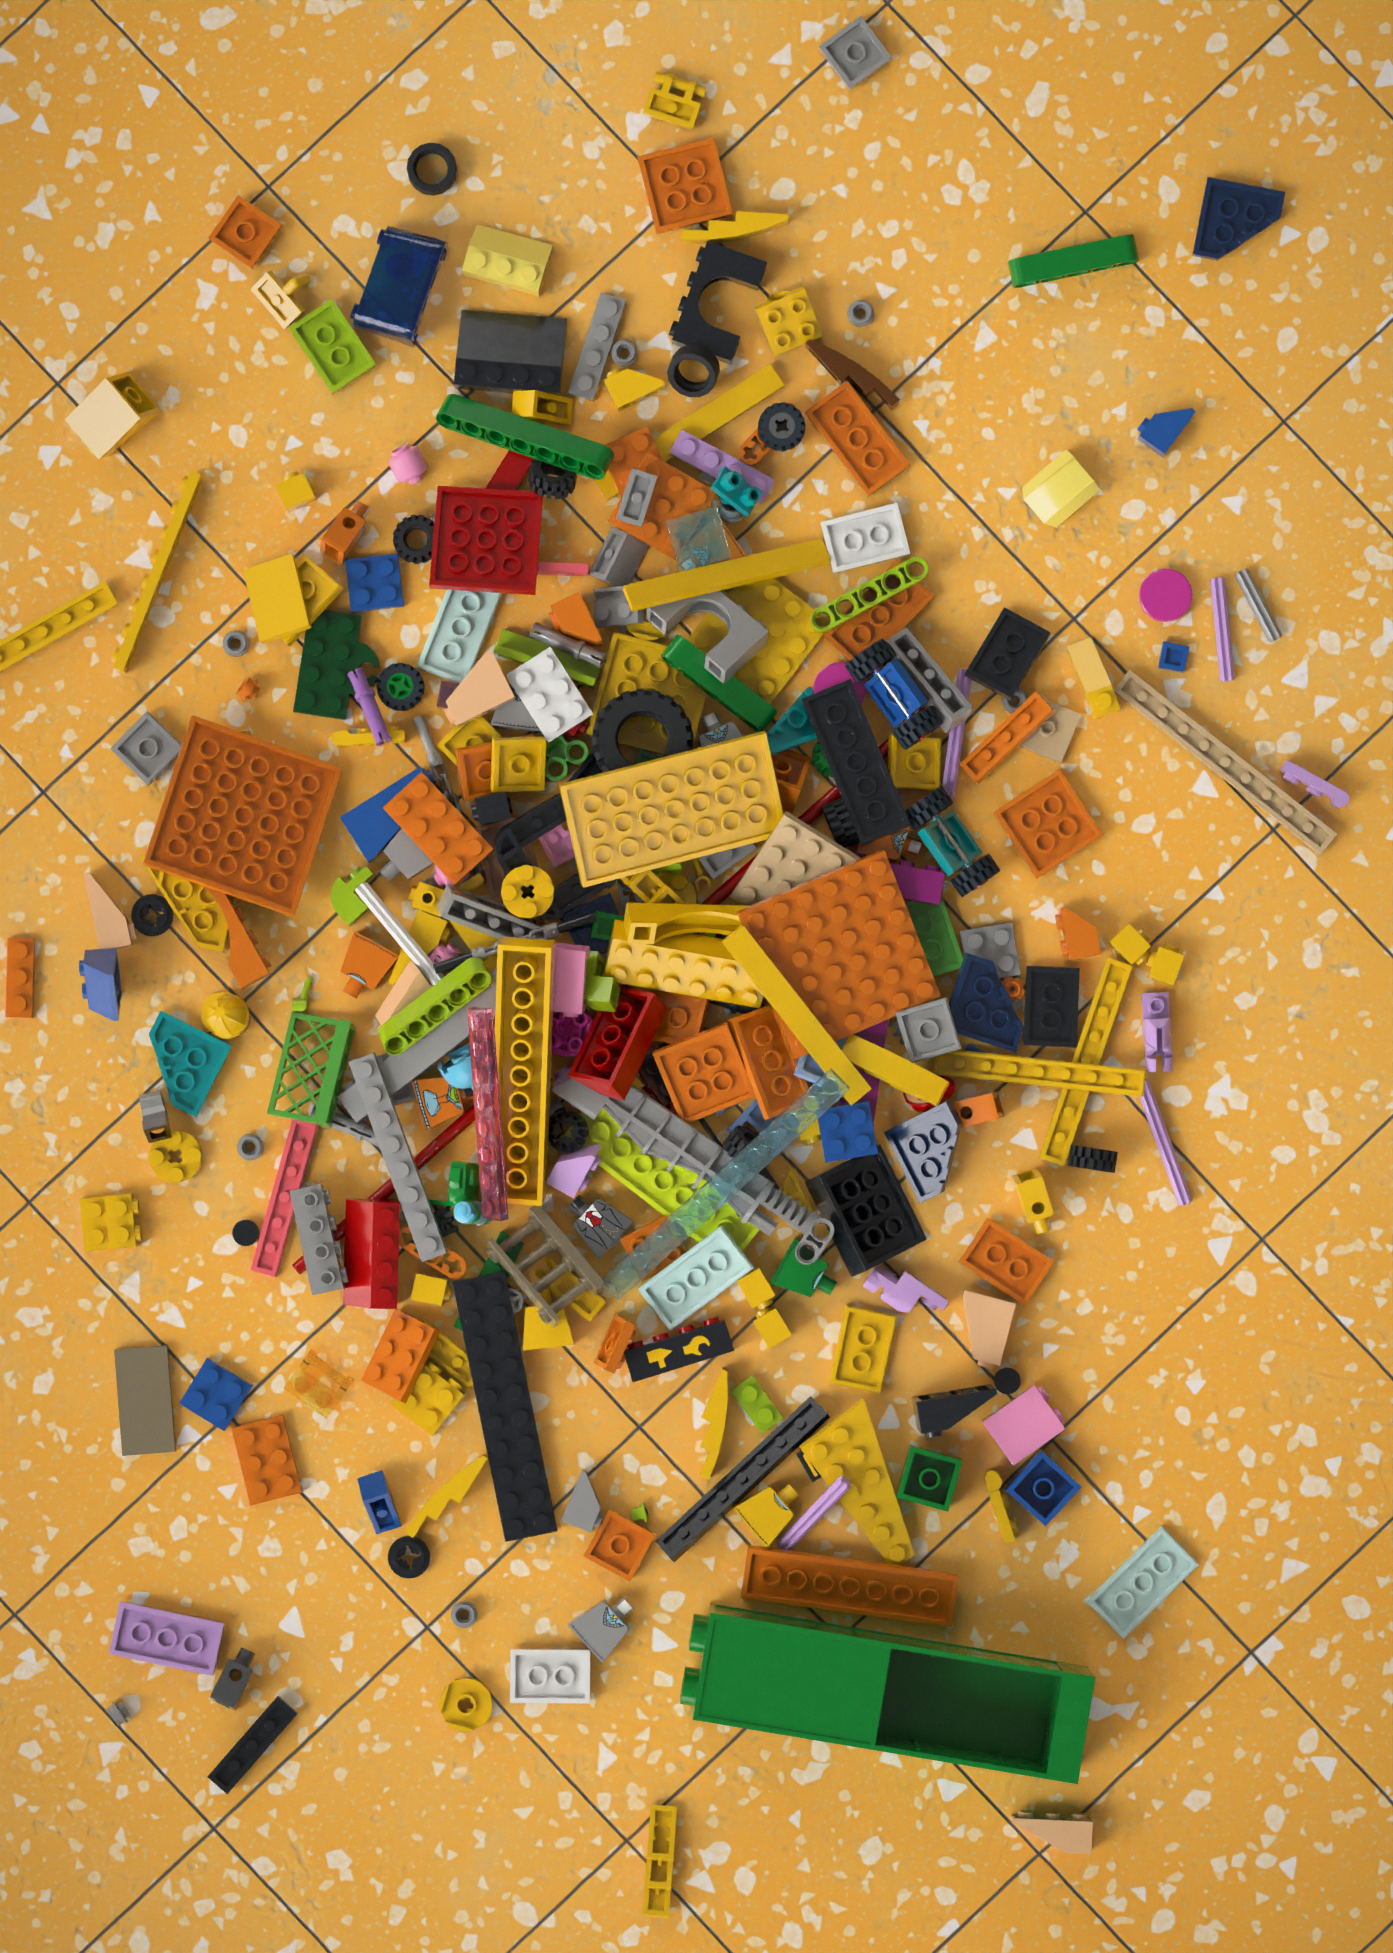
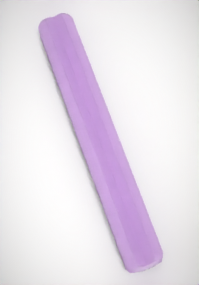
M1216 577L1210 580L1219 676L1220 681L1229 682L1233 681L1235 676L1225 579L1223 577Z
M840 1476L781 1537L778 1547L783 1550H791L850 1489L851 1482L845 1476Z

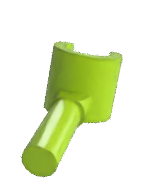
M306 978L301 998H292L293 1012H306L308 993L313 978Z

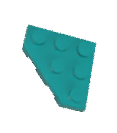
M160 1011L149 1032V1037L172 1106L197 1117L232 1046Z

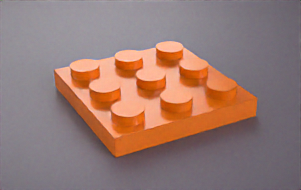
M715 138L637 156L656 235L706 223L709 220L733 216Z
M647 452L637 470L658 477L642 527L616 519L622 497L608 522L677 561L716 493L706 485Z
M1060 769L993 812L1036 879L1103 836V833Z
M727 1022L652 1051L678 1117L687 1123L756 1097Z

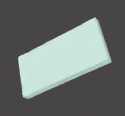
M446 590L416 667L460 684L475 665L502 593Z
M721 1225L641 1285L638 1290L671 1331L751 1271L754 1265L724 1226Z
M1160 1526L1086 1601L1124 1639L1199 1564Z

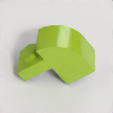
M366 866L363 869L357 867L348 876L350 881L347 884L338 877L331 889L332 906L348 926H352L369 910V907L355 894V889L361 883L368 882L374 876Z
M590 951L586 967L584 1003L597 1011L616 1012L621 987L614 977L602 976L605 961L598 951Z

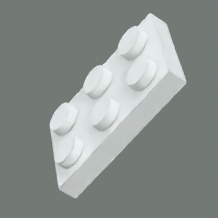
M898 503L820 522L827 552L831 558L830 563L833 574L910 555Z
M551 647L506 675L548 743L593 715L590 707Z
M510 1649V1703L590 1704L591 1650Z

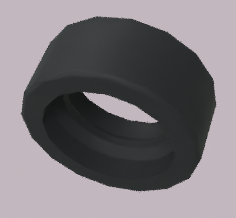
M422 144L414 149L408 158L406 169L409 181L416 190L423 194L432 196L443 194L451 188L456 180L457 166L455 158L450 150L441 144ZM428 154L441 156L447 163L448 168L444 180L433 185L421 181L416 171L419 160Z
M689 344L679 348L673 355L667 370L668 380L672 387L681 395L701 397L708 394L714 388L720 373V366L715 354L708 348L698 344ZM684 360H696L706 367L709 372L708 378L703 382L689 381L680 373L679 364Z

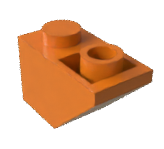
M1059 908V914L1055 915L1057 929L1063 931L1064 940L1060 941L1062 955L1068 956V961L1101 955L1097 928L1068 908Z

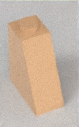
M491 649L485 652L446 700L448 708L444 709L451 724L456 722L457 726L460 727L515 700L513 692Z
M413 961L407 964L376 1013L375 1017L381 1024L377 1027L378 1030L382 1024L432 987Z
M963 1290L962 1299L972 1357L978 1360L977 1365L993 1369L994 1364L1000 1366L1016 1304Z

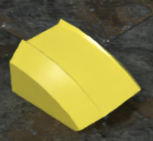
M1067 450L1022 487L1025 502L1044 524L1056 528L1100 491L1096 482Z

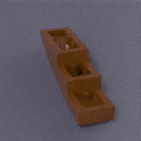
M810 339L806 342L805 347L839 385H842L849 379L865 398L874 391L891 410L900 403V399L881 380L855 361L834 349Z

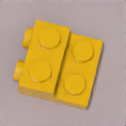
M134 1194L80 1199L84 1252L138 1247V1241H142L141 1225H136L135 1215L140 1214L139 1200L134 1199Z
M429 1361L428 1364H424L407 1402L403 1403L394 1398L390 1405L429 1435L433 1436L465 1393L461 1391L463 1386L453 1378L446 1380L440 1375L442 1370Z

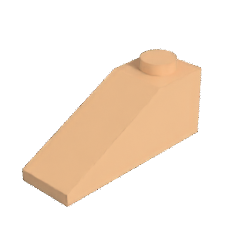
M83 873L99 948L119 949L133 946V939L137 938L134 923H129V919L92 873Z

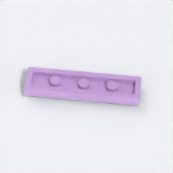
M684 430L680 431L669 454L716 479L721 467L724 466L732 472H738L751 487L755 486L762 492L758 500L760 503H763L774 482V479Z

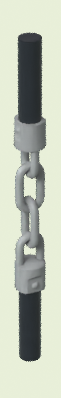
M591 912L557 924L554 922L532 930L528 935L518 938L536 939L535 933L543 931L544 937L538 939L549 940L560 936L559 934L597 922L595 913ZM497 941L494 946L488 948L480 946L470 950L471 952L433 964L435 972L438 974L454 969L471 957H478L485 961L487 956L498 953V943L500 941Z

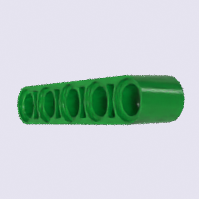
M1134 234L1015 258L1008 261L1013 288H1021L1133 264L1139 261Z
M676 634L661 655V658L757 732L764 731L776 715L777 710L734 676L725 684L719 681L704 668L706 654L688 640Z

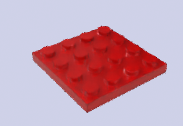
M438 486L429 581L430 589L536 595L543 497L538 496V492L534 493L532 491Z

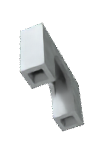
M723 590L647 608L646 620L664 635L670 632L685 617L693 613H711L723 620L729 632L706 654L704 666L707 671L723 684L767 645L769 631L761 621L754 620L748 615L743 606L740 604L736 605L731 601Z

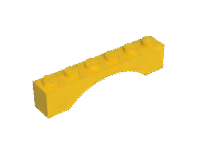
M627 903L623 921L627 944H655L662 939L674 935L695 932L718 933L729 936L741 926L737 911L749 906Z

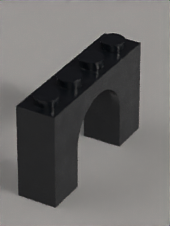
M707 241L705 247L700 246L695 260L699 262V266L696 272L691 271L686 285L691 287L687 297L682 296L678 311L682 313L679 321H673L669 335L673 337L672 344L679 347L689 344L701 345L713 352L719 361L732 365L741 336L707 323L699 311V298L709 285L718 281H731L758 291L767 262Z

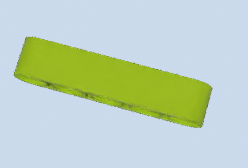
M920 557L910 558L819 607L811 616L812 628L821 634L830 632L921 583L928 573L926 561ZM912 564L921 565L923 574L919 577L912 576L909 573V566ZM890 576H895L899 579L900 586L894 590L889 589L885 584V580ZM866 589H872L876 592L877 598L873 602H867L862 598V592ZM841 602H850L854 608L853 612L848 615L842 614L838 608ZM826 614L830 618V624L826 627L818 626L815 622L816 616Z
M478 957L467 959L382 1024L378 1035L386 1053L389 1055L403 1053L484 991L491 983V976L484 961Z

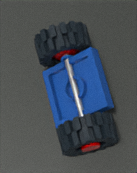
M882 638L846 663L845 668L856 683L862 682L872 674L874 675L864 687L894 728L899 726L892 733L903 749L907 750L930 735L944 722L931 705L915 714L928 700L897 658L891 661L896 655Z

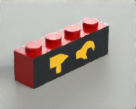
M718 1316L704 1320V1326L695 1329L693 1324L679 1328V1334L670 1337L668 1332L652 1337L654 1342L644 1345L642 1340L633 1342L630 1345L628 1344V1350H625L624 1354L632 1382L734 1351L725 1319L719 1321Z

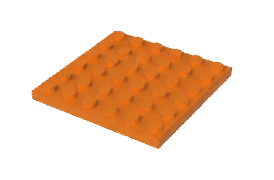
M192 715L142 865L294 917L342 768Z
M883 849L737 911L741 925L747 929L835 1042L896 1016L895 1012L922 1005L941 996L886 852ZM776 1012L793 1057L797 1059L809 1054Z

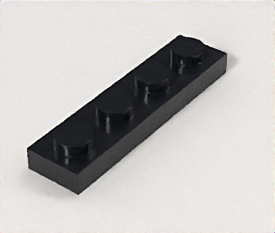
M278 1695L207 1777L228 1794L298 1712Z

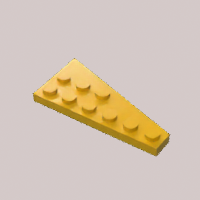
M862 1398L799 1447L829 1487L840 1476H845L851 1482L850 1489L839 1500L886 1562L901 1566L915 1554L865 1400Z

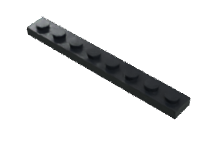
M810 1396L655 1542L673 1562H676L827 1421L830 1416Z

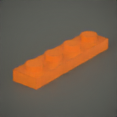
M1035 691L959 765L977 784H980L1056 711Z

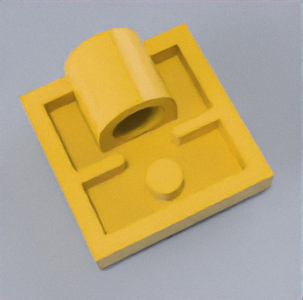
M803 286L790 292L788 290L776 292L767 298V302L754 307L774 356L801 346L809 339L814 340L823 336Z

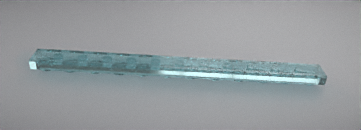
M832 1068L827 1071L602 1278L605 1286L620 1300L848 1092L850 1087Z

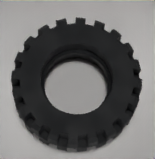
M644 688L623 692L620 696L610 700L599 713L593 729L592 749L600 770L608 772L635 765L621 754L618 747V734L624 723L636 716L652 717L665 728L668 745L662 757L693 750L694 735L691 728L692 724L689 717L686 716L683 707L673 701L674 699L669 695L665 696L660 691L653 689L648 691L644 690Z

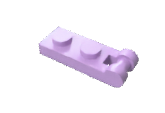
M1288 760L1283 763L1279 770L1284 773L1283 778L1295 785L1298 782L1307 786L1306 791L1320 798L1321 795H1324L1330 799L1332 806L1335 808H1342L1349 803V795L1345 791Z

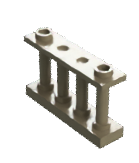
M533 1205L528 1211V1222L499 1245L493 1238L489 1239L486 1252L494 1263L497 1264L499 1262L538 1308L539 1311L537 1313L545 1324L550 1323L555 1328L560 1320L557 1315L560 1310L584 1291L589 1292L591 1290L594 1295L598 1294L603 1290L605 1282L541 1206ZM534 1230H540L546 1237L544 1239L545 1242L515 1265L506 1252ZM551 1250H557L563 1257L561 1259L562 1262L532 1285L522 1273ZM574 1270L580 1277L578 1279L579 1283L549 1306L539 1293L567 1271L572 1272Z

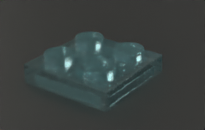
M717 506L665 521L680 572L731 558Z

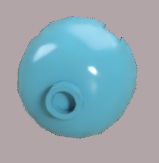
M479 1040L478 1045L471 1041L448 1054L450 1060L446 1064L442 1060L437 1067L451 1086L459 1089L471 1087L472 1090H475L486 1083L485 1078L489 1075L492 1067V1057L482 1040Z

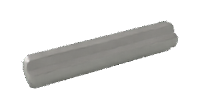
M1246 568L1237 572L1235 578L1268 641L1274 642L1282 637V633L1249 570Z

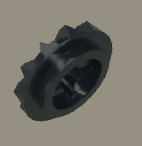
M156 894L145 895L139 898L132 908V923H134L135 928L140 933L146 936H159L170 928L173 922V909L164 897ZM149 904H151L155 912L164 913L156 917V926L150 919L141 918L149 914Z
M563 1111V1113L554 1115V1119L549 1123L548 1137L553 1148L562 1153H572L579 1150L586 1143L589 1128L586 1120L575 1111ZM562 1124L567 1127H573L570 1130L571 1136L574 1138L573 1140L566 1135L561 1137L564 1133Z
M404 1536L397 1539L391 1545L388 1552V1563L392 1571L398 1576L409 1579L415 1578L423 1574L428 1568L430 1551L426 1543L418 1537ZM406 1546H409L411 1553L421 1555L413 1559L412 1568H410L407 1560H398L399 1557L406 1554Z

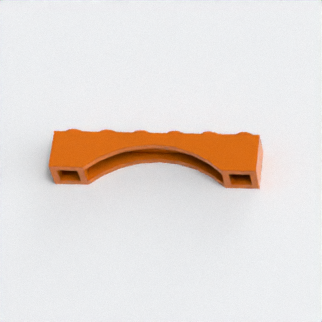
M203 886L214 897L227 921L230 934L228 966L240 988L244 989L270 975L268 968L272 965L265 953L259 954L255 946L259 942L252 929L247 931L242 922L246 918L239 906L234 908L230 901V898L234 896Z

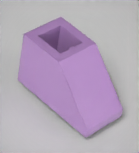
M594 1144L581 1147L572 1153H562L546 1184L572 1198L575 1197L578 1190L584 1192L591 1179L586 1176L589 1170L595 1171L602 1158L598 1156L602 1146Z

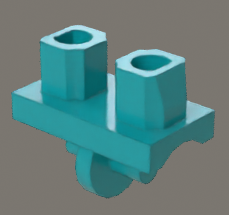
M726 466L721 467L717 479L710 487L711 490L720 496V501L723 504L729 503L744 516L750 515L753 507L762 495L758 488L755 486L751 487L742 479L738 472H732Z

